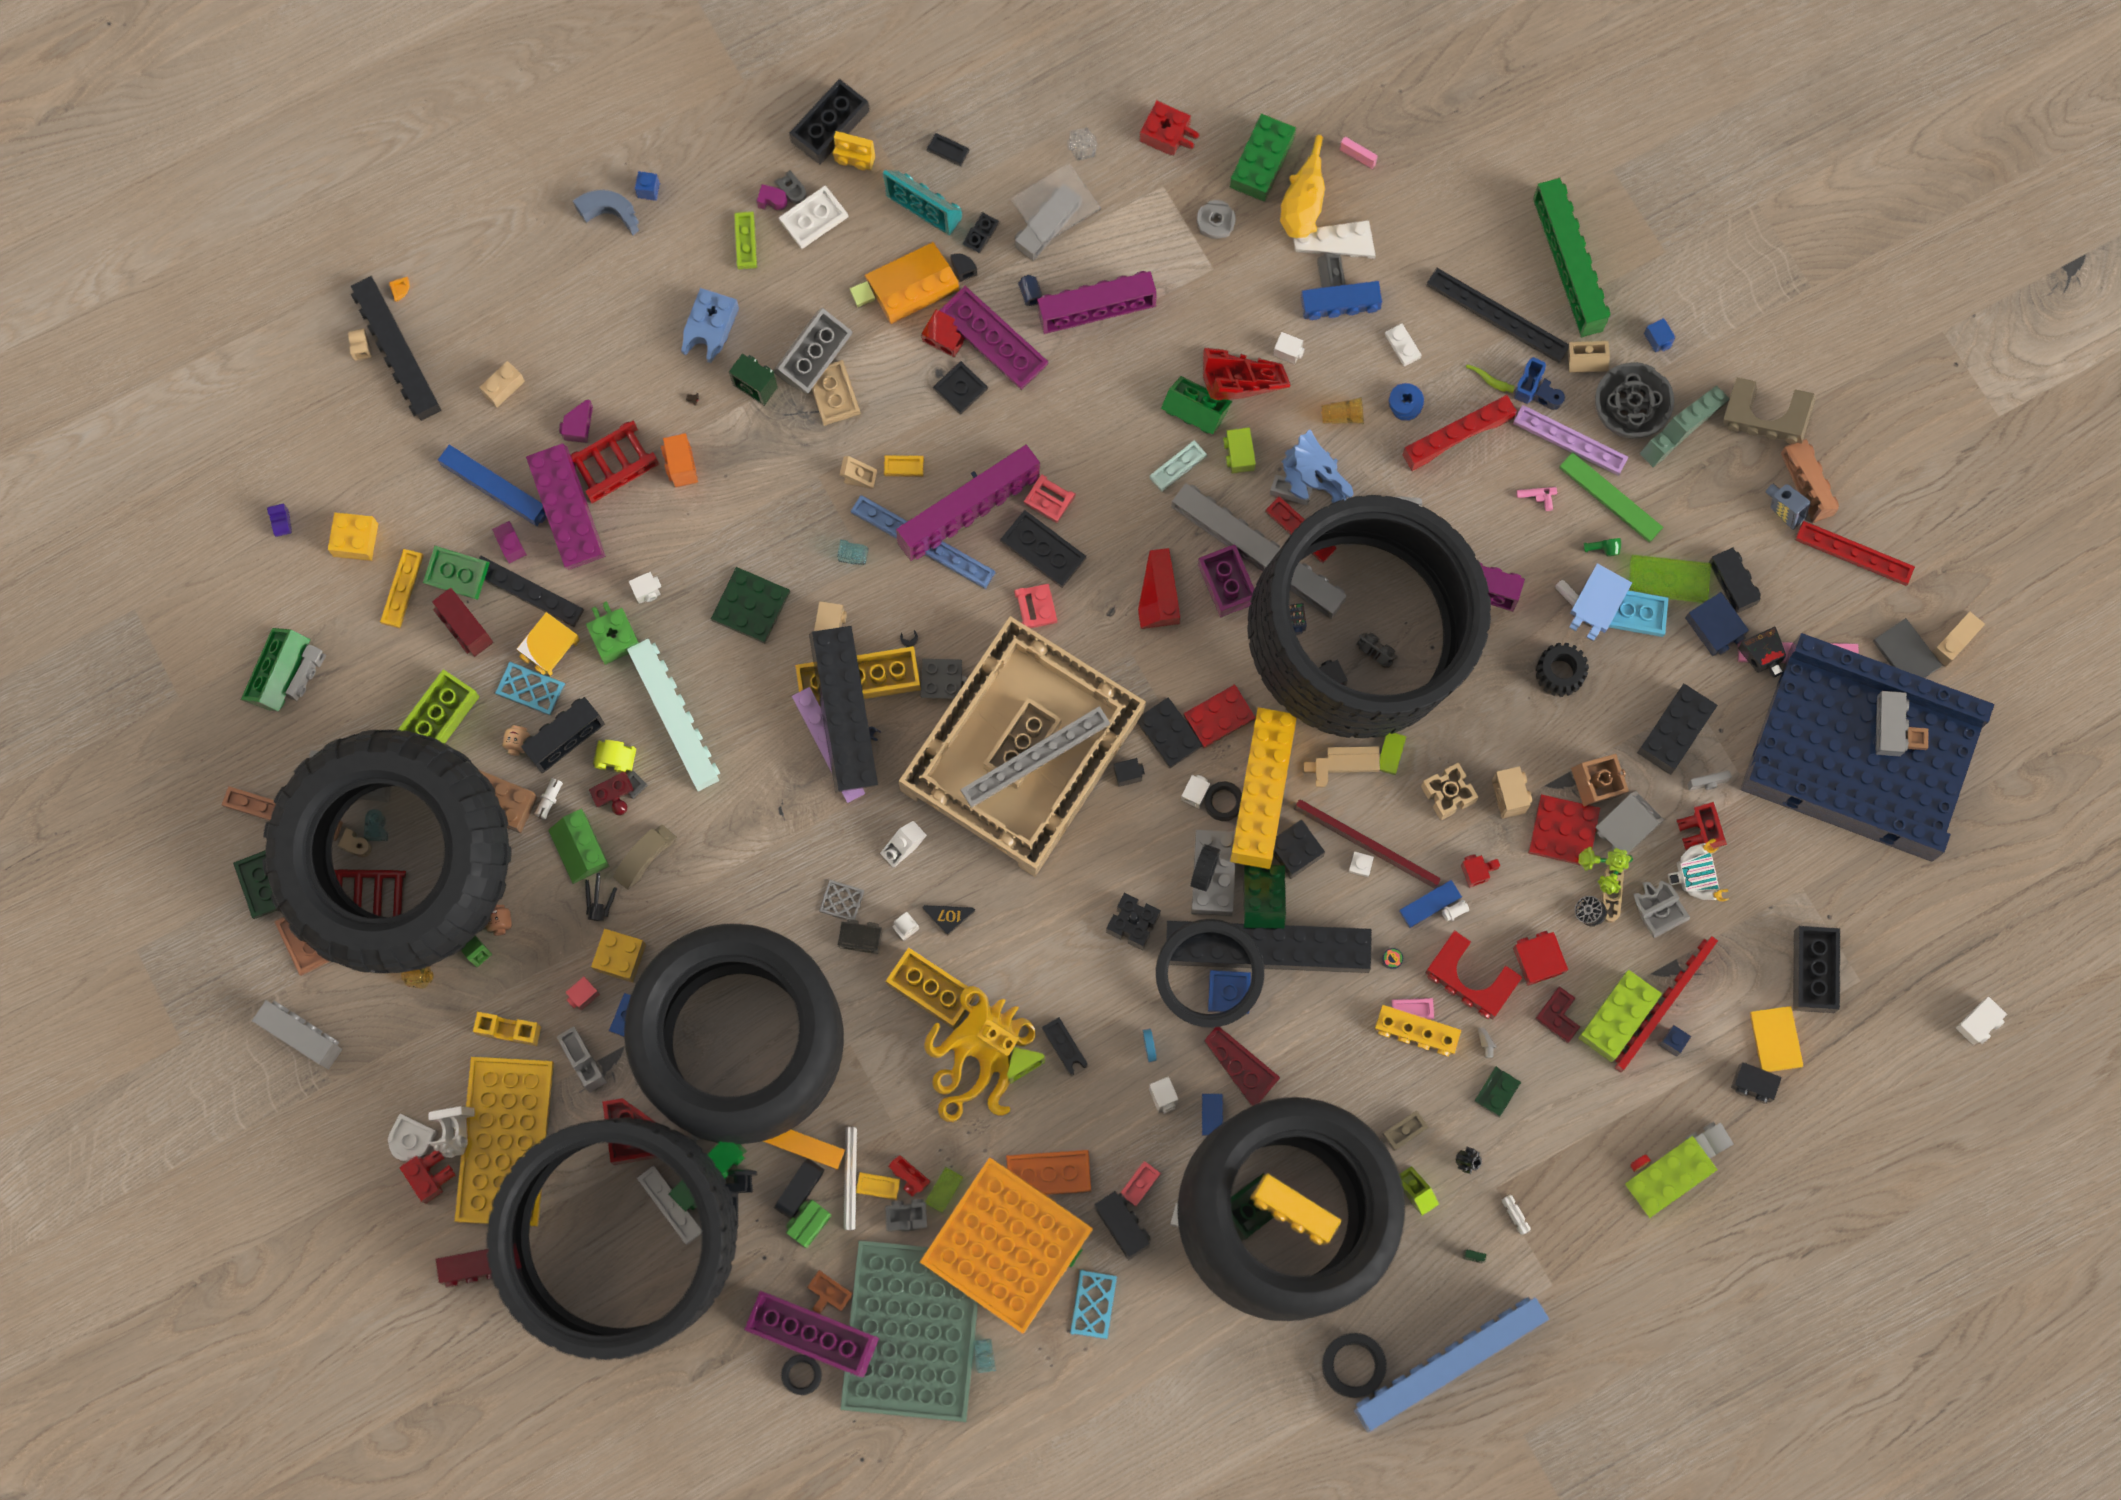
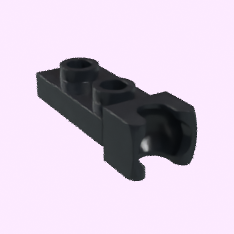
M1060 1017L1042 1027L1043 1032L1070 1076L1074 1075V1069L1072 1068L1074 1063L1081 1064L1083 1068L1088 1067V1063Z

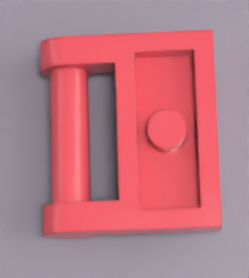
M1041 475L1024 500V504L1058 523L1076 494L1072 491L1064 490L1047 480L1046 476ZM1044 486L1063 497L1064 501L1062 502L1041 490V487Z
M1049 583L1030 588H1020L1014 591L1015 597L1018 598L1023 620L1022 624L1031 629L1057 623ZM1031 595L1036 616L1035 620L1030 619L1026 596Z

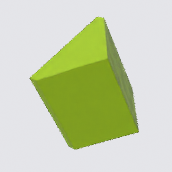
M1014 1047L1007 1074L1010 1084L1045 1063L1043 1053Z

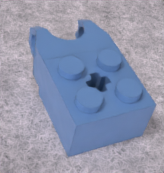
M700 288L683 331L682 354L687 355L696 344H705L708 346L707 362L712 363L727 341L738 313L737 299Z

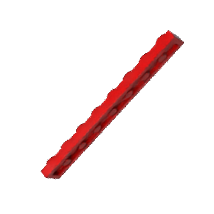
M1713 936L1708 940L1705 938L1697 947L1700 950L1696 956L1692 954L1686 962L1688 967L1685 972L1680 971L1675 977L1674 981L1677 983L1673 988H1667L1662 995L1665 998L1661 1004L1657 1003L1650 1013L1653 1015L1650 1020L1645 1019L1638 1028L1641 1030L1637 1037L1633 1035L1627 1043L1629 1048L1626 1053L1622 1051L1615 1060L1617 1062L1615 1066L1617 1071L1622 1073L1717 944L1718 940Z

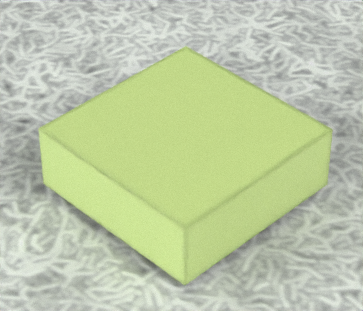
M868 281L850 288L857 307L875 300Z

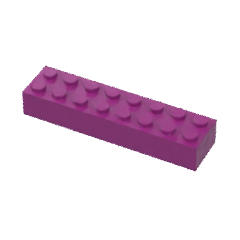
M1027 444L897 528V544L910 561L915 558L920 559L927 550L938 547L942 540L955 536L959 529L970 526L974 519L987 515L991 508L996 505H1002L1007 500L1006 498L1011 495L1019 494L1026 485L1034 484L1039 479L1040 461Z

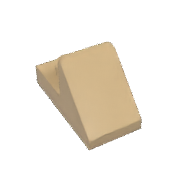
M850 456L843 457L840 476L845 478L844 483L874 488L877 469Z

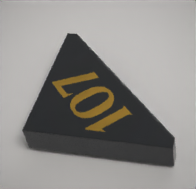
M924 905L922 907L947 936L975 912L973 907Z

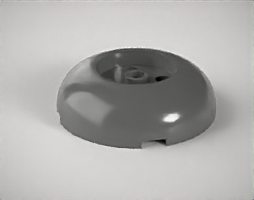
M1638 362L1624 363L1609 370L1600 380L1595 393V407L1600 420L1611 432L1624 438L1640 439L1657 433L1668 422L1674 408V393L1667 378L1657 372L1654 367ZM1640 391V392H1642V393H1643L1644 395H1646V396H1645V397H1642V395H1641L1640 393H1638V392ZM1619 392H1624L1626 394V398H1619ZM1641 409H1644L1647 411V415L1644 413H1639V411ZM1625 410L1627 411L1628 415L1624 416L1620 413V411Z

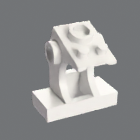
M460 1106L428 1112L429 1121L440 1122L443 1131L441 1139L436 1142L430 1141L429 1144L434 1147L435 1151H440L443 1156L448 1158L463 1155L468 1144L466 1118L475 1116L474 1108Z

